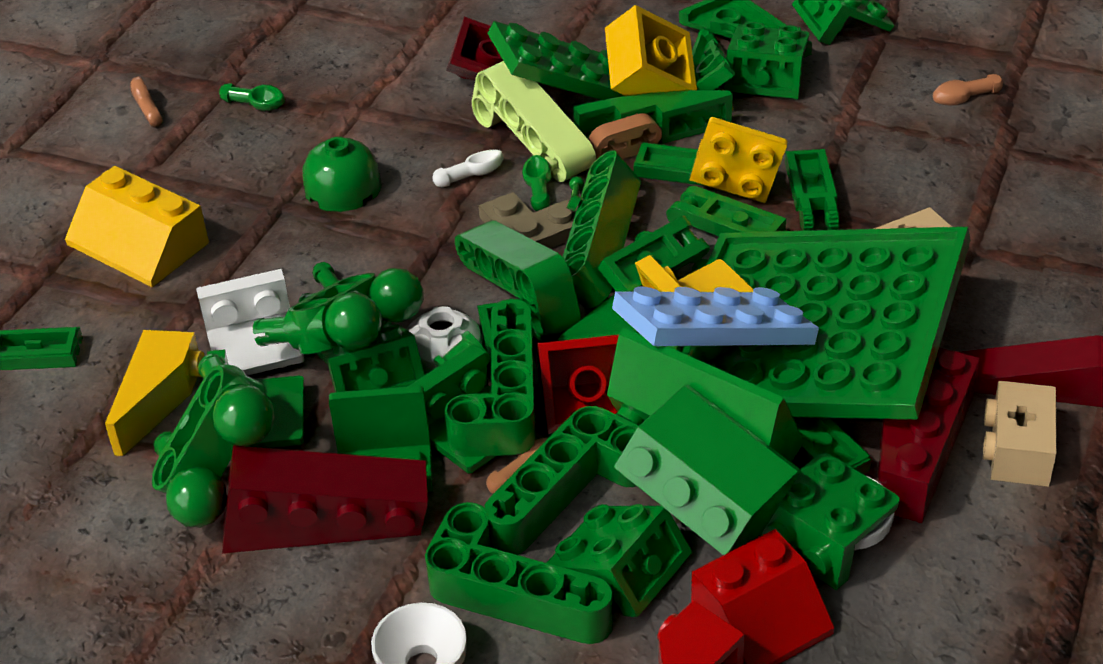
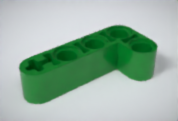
M495 220L488 221L456 235L454 241L456 251L460 260L468 269L515 295L530 306L532 336L538 342L542 343L566 332L581 320L572 275L566 261L559 253Z
M506 299L498 302L492 308L491 393L459 395L452 398L446 404L445 420L448 444L452 452L459 456L517 455L527 452L535 444L532 319L530 306L524 301Z
M586 406L575 411L485 503L484 515L486 519H489L492 548L516 555L524 552L597 474L624 487H637L617 471L614 465L639 425L597 406Z
M460 503L447 512L425 553L430 594L435 600L443 604L584 644L600 643L608 638L613 628V604L611 587L605 580L492 548L488 511L477 503Z

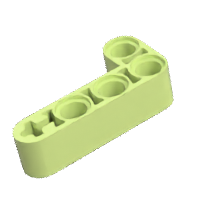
M504 61L477 73L472 96V109L478 122L484 127L489 128L504 121L533 156H542L549 162L552 177L556 181L564 182L589 169L596 161V153L590 141L537 82L513 76Z

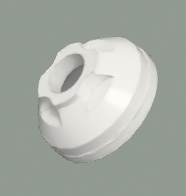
M435 307L432 311H428L416 318L406 329L415 335L423 371L428 373L437 368L433 359L438 355L443 356L462 340L461 334L466 330L482 345V335L478 324L468 315L453 310L450 307ZM436 323H452V326L444 330H435L429 327Z
M423 602L408 604L387 614L374 630L371 641L372 654L376 664H407L411 657L419 653L433 655L437 659L435 664H462L467 647L466 631L459 617L444 606Z

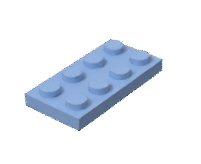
M641 286L634 288V292L615 291L612 306L616 313L653 346L815 345L819 327L803 316L802 310L788 305L779 298L780 294L778 292L763 287L754 288L753 292H738L726 287H717L714 289V292H699L689 287H677L674 292H660L650 287Z

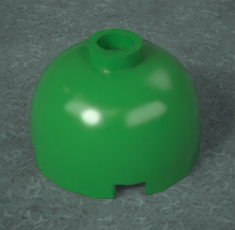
M333 137L321 142L309 152L302 167L306 199L310 203L311 199L317 201L319 208L325 211L343 212L358 209L363 206V199L368 198L371 194L373 199L377 197L382 186L375 155L365 144L350 138Z

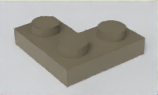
M512 192L479 205V217L484 223L495 220L548 248H553L567 242L577 208L574 212L567 209L566 207L569 203L567 199L533 213Z

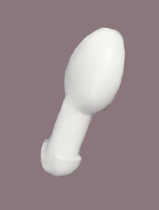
M486 150L472 154L463 163L435 170L433 182L438 187H446L452 182L473 175L480 176L491 173L501 165L504 160L503 153L500 150Z

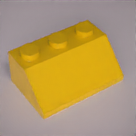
M115 165L85 186L65 237L68 246L150 287H154L209 244L201 205Z

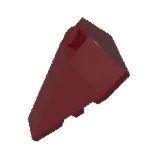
M464 16L446 71L454 73L461 78L475 81L477 73L503 61L487 34L491 27L490 25ZM537 82L541 87L557 88Z

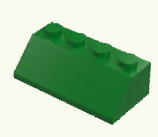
M623 328L619 333L607 392L608 398L617 411L616 415L641 425L684 385H689L792 463L804 442L784 397L668 346H653L642 335L627 328Z

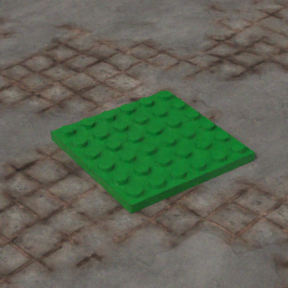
M968 227L720 233L706 265L722 259L753 289L763 287L778 292L780 294L779 298L788 305L802 310L803 316L819 327L815 345H726L718 357L705 363L784 397L792 417L918 420L971 239ZM669 346L686 355L690 352V346Z

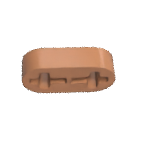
M640 113L598 126L591 132L588 140L595 150L597 159L604 153L615 150L622 159L638 155L642 143L658 144L662 132L650 115Z

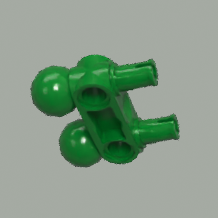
M391 268L382 271L378 276L375 273L351 276L339 280L317 293L302 294L299 298V303L289 308L286 316L256 319L253 324V334L265 333V336H258L254 339L257 345L261 347L289 342L301 354L318 353L337 346L352 350L361 349L371 345L377 338L382 328V319L396 323L412 319L424 301L423 287L418 277L407 269Z
M208 354L201 359L198 365V372L204 378L175 430L173 432L161 433L154 442V450L159 455V458L153 470L152 486L155 490L166 494V504L169 513L186 527L201 528L214 523L221 516L227 503L226 485L221 476L231 460L233 445L248 447L261 442L272 430L275 419L273 404L268 395L264 393L263 384L247 377L243 370L237 366L229 365L225 358H219L217 354Z

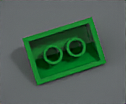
M684 385L637 427L614 465L617 471L722 555L737 549L761 535L802 471L689 385Z

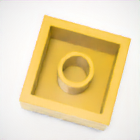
M634 5L605 27L611 90L624 96L697 90L689 31L637 5Z

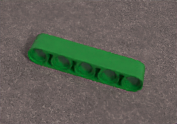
M615 150L604 153L591 165L563 254V258L572 275L577 300L586 309H591L601 304L612 291L613 287L599 271L598 266L604 258L624 248L641 185V179Z

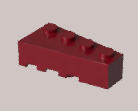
M939 347L918 420L882 419L877 482L899 496L900 501L898 509L894 513L895 516L923 523L973 399L980 358Z
M233 445L227 488V503L224 514L222 554L421 535L428 505L426 460Z

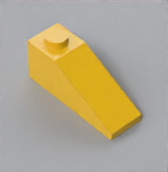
M143 330L105 422L115 456H124L191 395L197 377H201L198 372L199 362L205 356L204 352L198 349L195 332Z

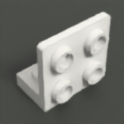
M282 269L196 288L211 351L225 349L229 365L237 366L248 376L304 362V354L293 348L289 342L261 347L257 345L254 339L258 336H265V333L253 334V324L256 319L286 316L290 308Z

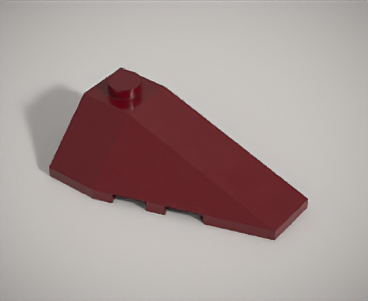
M1096 335L959 352L980 358L974 389L976 393L996 395L998 381L1056 387V402L1103 407V336Z

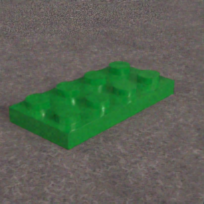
M493 21L487 34L513 76L600 100L624 96L611 90L607 50H601V52L594 51L577 41L567 43L558 40L547 32L537 34L528 31L516 23L506 25Z

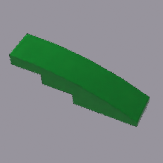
M685 90L610 98L573 106L574 124L588 139L591 132L602 124L635 114L645 113L650 115L661 128L660 142L664 144L705 133L709 118L711 117L732 122L733 94L729 90Z

